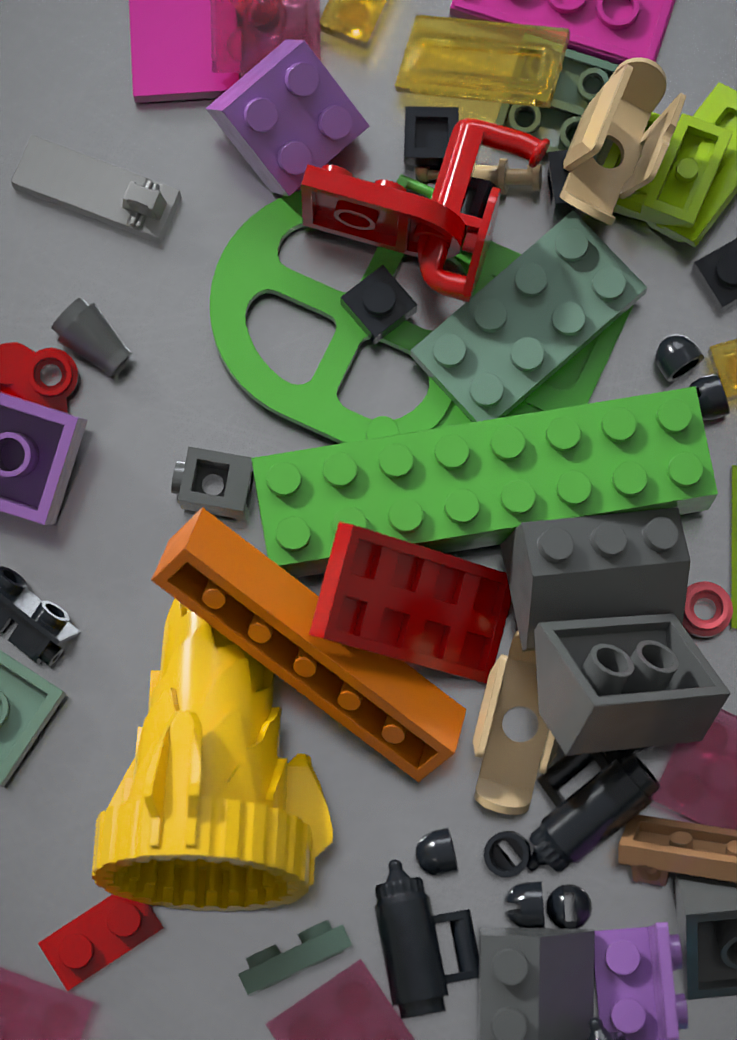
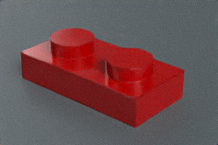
M112 894L38 942V945L66 990L71 992L166 930L151 905Z

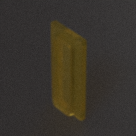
M416 14L394 87L396 92L550 108L571 34L569 28Z

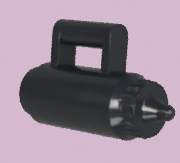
M603 752L564 755L546 770L545 774L540 775L537 781L556 808L542 819L540 827L533 831L530 836L534 850L527 869L535 871L540 866H550L556 872H562L571 864L580 863L653 803L652 795L661 789V785L639 757L632 752L623 760L617 757L610 762ZM595 760L602 770L565 800L559 789Z
M392 859L388 864L389 874L386 882L376 885L377 902L374 907L392 1006H399L401 1019L446 1011L444 996L449 995L447 984L479 978V952L471 911L466 909L433 915L431 899L425 892L421 877L410 878L403 870L402 863L398 859ZM450 922L459 973L445 975L436 925Z

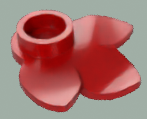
M18 342L0 344V392L68 413L66 398L73 393L78 383V368L72 357L65 351L57 348H44L34 352ZM47 366H56L61 370L62 377L56 385L48 386L42 382L41 373Z

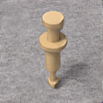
M500 158L498 166L476 165L472 177L490 180L501 189V195L507 194L508 185L533 186V191H541L542 165H537L534 168L527 165V169H509L508 159ZM430 166L414 167L416 177L421 182H428L429 179L437 180L440 170H429Z

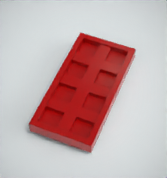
M339 522L309 635L487 684L489 672L495 665L512 600L507 575L505 572L357 525Z

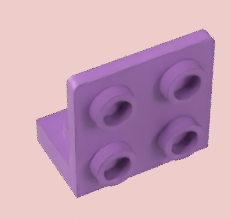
M668 922L654 923L648 927L595 931L594 986L597 1018L602 1020L604 1028L609 1032H623L627 1040H679V1030L688 1029L686 997L684 993L675 994L673 971L682 969L681 943L679 934L669 935Z

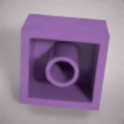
M286 39L205 108L267 188L273 193L290 196L301 187L307 164L322 168L323 165H326L370 127L305 40Z
M0 392V511L43 525L56 523L86 428L87 419Z

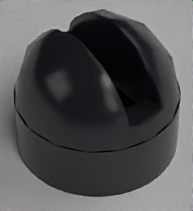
M680 334L664 338L656 351L658 368L668 382L675 381L688 374L704 359V355L689 337Z
M716 373L701 377L690 384L689 387L696 386L703 420H713L730 414L723 386Z
M449 827L434 830L419 840L415 856L420 867L425 872L431 875L442 876L459 872Z
M502 831L495 834L488 840L484 848V860L491 872L500 877H513L520 874L527 868L531 859V848L528 841L523 835L515 831ZM503 839L507 841L522 860L518 865L515 866L509 856L498 845Z
M542 881L525 882L511 888L504 901L520 903L521 909L505 912L511 923L523 928L545 927Z
M572 884L557 887L551 892L546 901L547 917L558 929H578L589 920L592 912V903L589 895L579 886ZM564 893H574L576 921H565Z

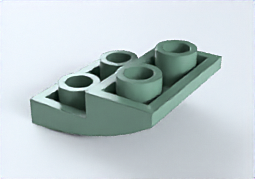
M526 36L495 124L526 132L541 140L549 139L550 145L546 154L551 151L568 150L582 114L619 65ZM599 153L593 156L595 161H597Z

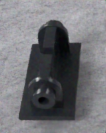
M0 566V633L5 630L11 619H13L18 625L8 638V641L36 664L43 661L50 667L63 652V649L58 645L77 637L81 631L68 622L69 616L60 606L53 602L39 599L26 588L27 583L21 575L10 568Z

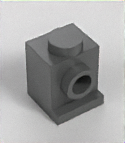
M188 446L186 461H177L175 464L171 493L179 495L178 502L182 509L198 512L203 507L211 514L236 518V521L247 522L255 484L251 459L253 457ZM211 479L221 480L224 483L222 492L218 495L206 494L204 486L207 481Z

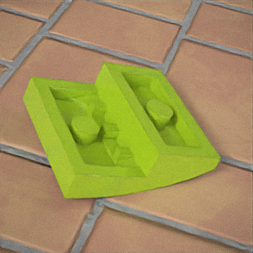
M652 112L645 131L654 123V121L660 116V114ZM682 113L655 178L624 199L618 198L613 212L652 223L693 228L732 138L733 131ZM614 142L603 164L604 168H616L621 162L620 149Z

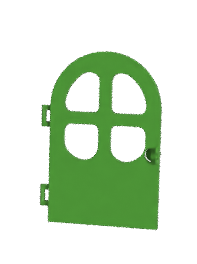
M400 174L396 183L402 185L405 189L408 188L430 199L432 198L434 188ZM301 190L292 193L290 196H283L264 206L237 230L222 252L214 272L210 291V320L215 344L224 365L238 385L252 399L282 418L340 444L472 422L429 375V388L423 401L413 411L395 420L386 416L369 419L347 409L340 403L337 396L338 389L360 345L370 338L342 307L340 297L345 292L338 291L291 270L279 260L278 251L283 240L293 231L305 227L302 220ZM490 241L484 265L472 297L521 254ZM462 243L459 254L447 259L459 266L465 276H467L473 253L463 251ZM377 247L361 281L382 265L394 277L406 254ZM265 293L278 295L321 314L335 323L336 331L309 382L297 385L285 381L263 361L257 352L246 326V314L250 304L258 296ZM633 306L505 417L588 404ZM405 321L380 341L411 355V349L432 331Z

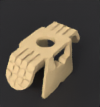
M637 57L622 62L616 68L608 82L595 95L582 114L563 162L564 169L569 171L560 198L582 212L611 226L616 219L612 213L618 198L624 199L655 178L669 147L686 99V95L680 93L645 131L649 118L663 98L667 86L666 74L656 62L647 58ZM606 138L613 141L620 149L621 162L616 168H604L593 158L601 150Z
M518 630L513 635L509 655L501 654L489 672L473 737L475 755L483 759L474 798L483 807L507 815H519L529 810L538 768L539 773L545 774L555 758L559 747L557 740L539 714L535 650L522 651ZM516 707H524L531 710L538 721L536 734L525 742L513 741L503 731L502 721L505 714Z

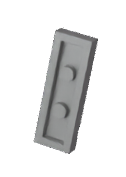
M32 134L11 180L15 190L159 244L164 239L181 199L179 189L155 182L139 174Z

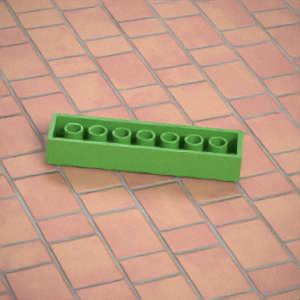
M696 386L251 458L267 557L294 578L326 572L339 522L357 525L432 550L449 553L502 544L521 522L678 508L681 515L709 510L718 495Z

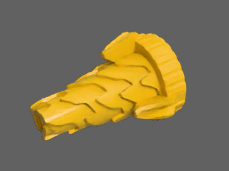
M175 598L164 626L160 671L151 670L148 714L144 720L143 727H138L135 758L106 811H101L96 821L92 880H95V884L98 887L104 888V891L144 904L175 909L248 911L279 907L283 904L296 902L308 893L309 887L314 884L315 858L329 848L333 840L329 810L321 784L313 770L311 757L298 753L289 763L288 758H279L282 708L273 707L275 673Z

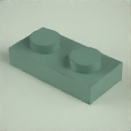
M329 920L323 921L297 934L301 944L280 953L276 944L246 958L249 969L238 975L247 995L253 996L354 948L344 925L342 924L332 929Z

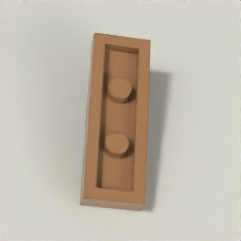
M637 815L627 823L618 844V863L631 865L632 878L635 882L666 886L671 872L737 883V830Z

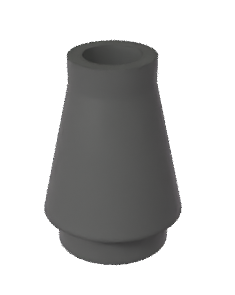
M82 297L74 300L51 326V329L59 335L57 342L100 367L110 377L133 354L121 341L96 303L93 302L89 305Z

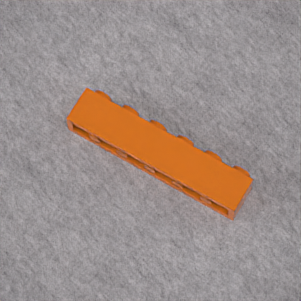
M202 507L169 539L151 581L283 679L419 783L455 754L467 709L404 661L309 635L319 596Z

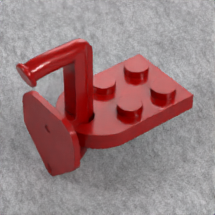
M476 118L462 119L455 124L431 199L409 193L402 185L390 180L380 179L373 183L355 178L350 171L336 165H323L320 168L307 164L301 182L303 226L418 257L423 280L433 291L443 296L469 303L479 280L490 245L501 195L500 188L492 187L483 218L461 213L481 146L519 156L529 161V166L534 168L546 154L550 140L547 138L541 140L526 132ZM462 243L463 251L473 253L467 276L443 270L446 259L458 255Z

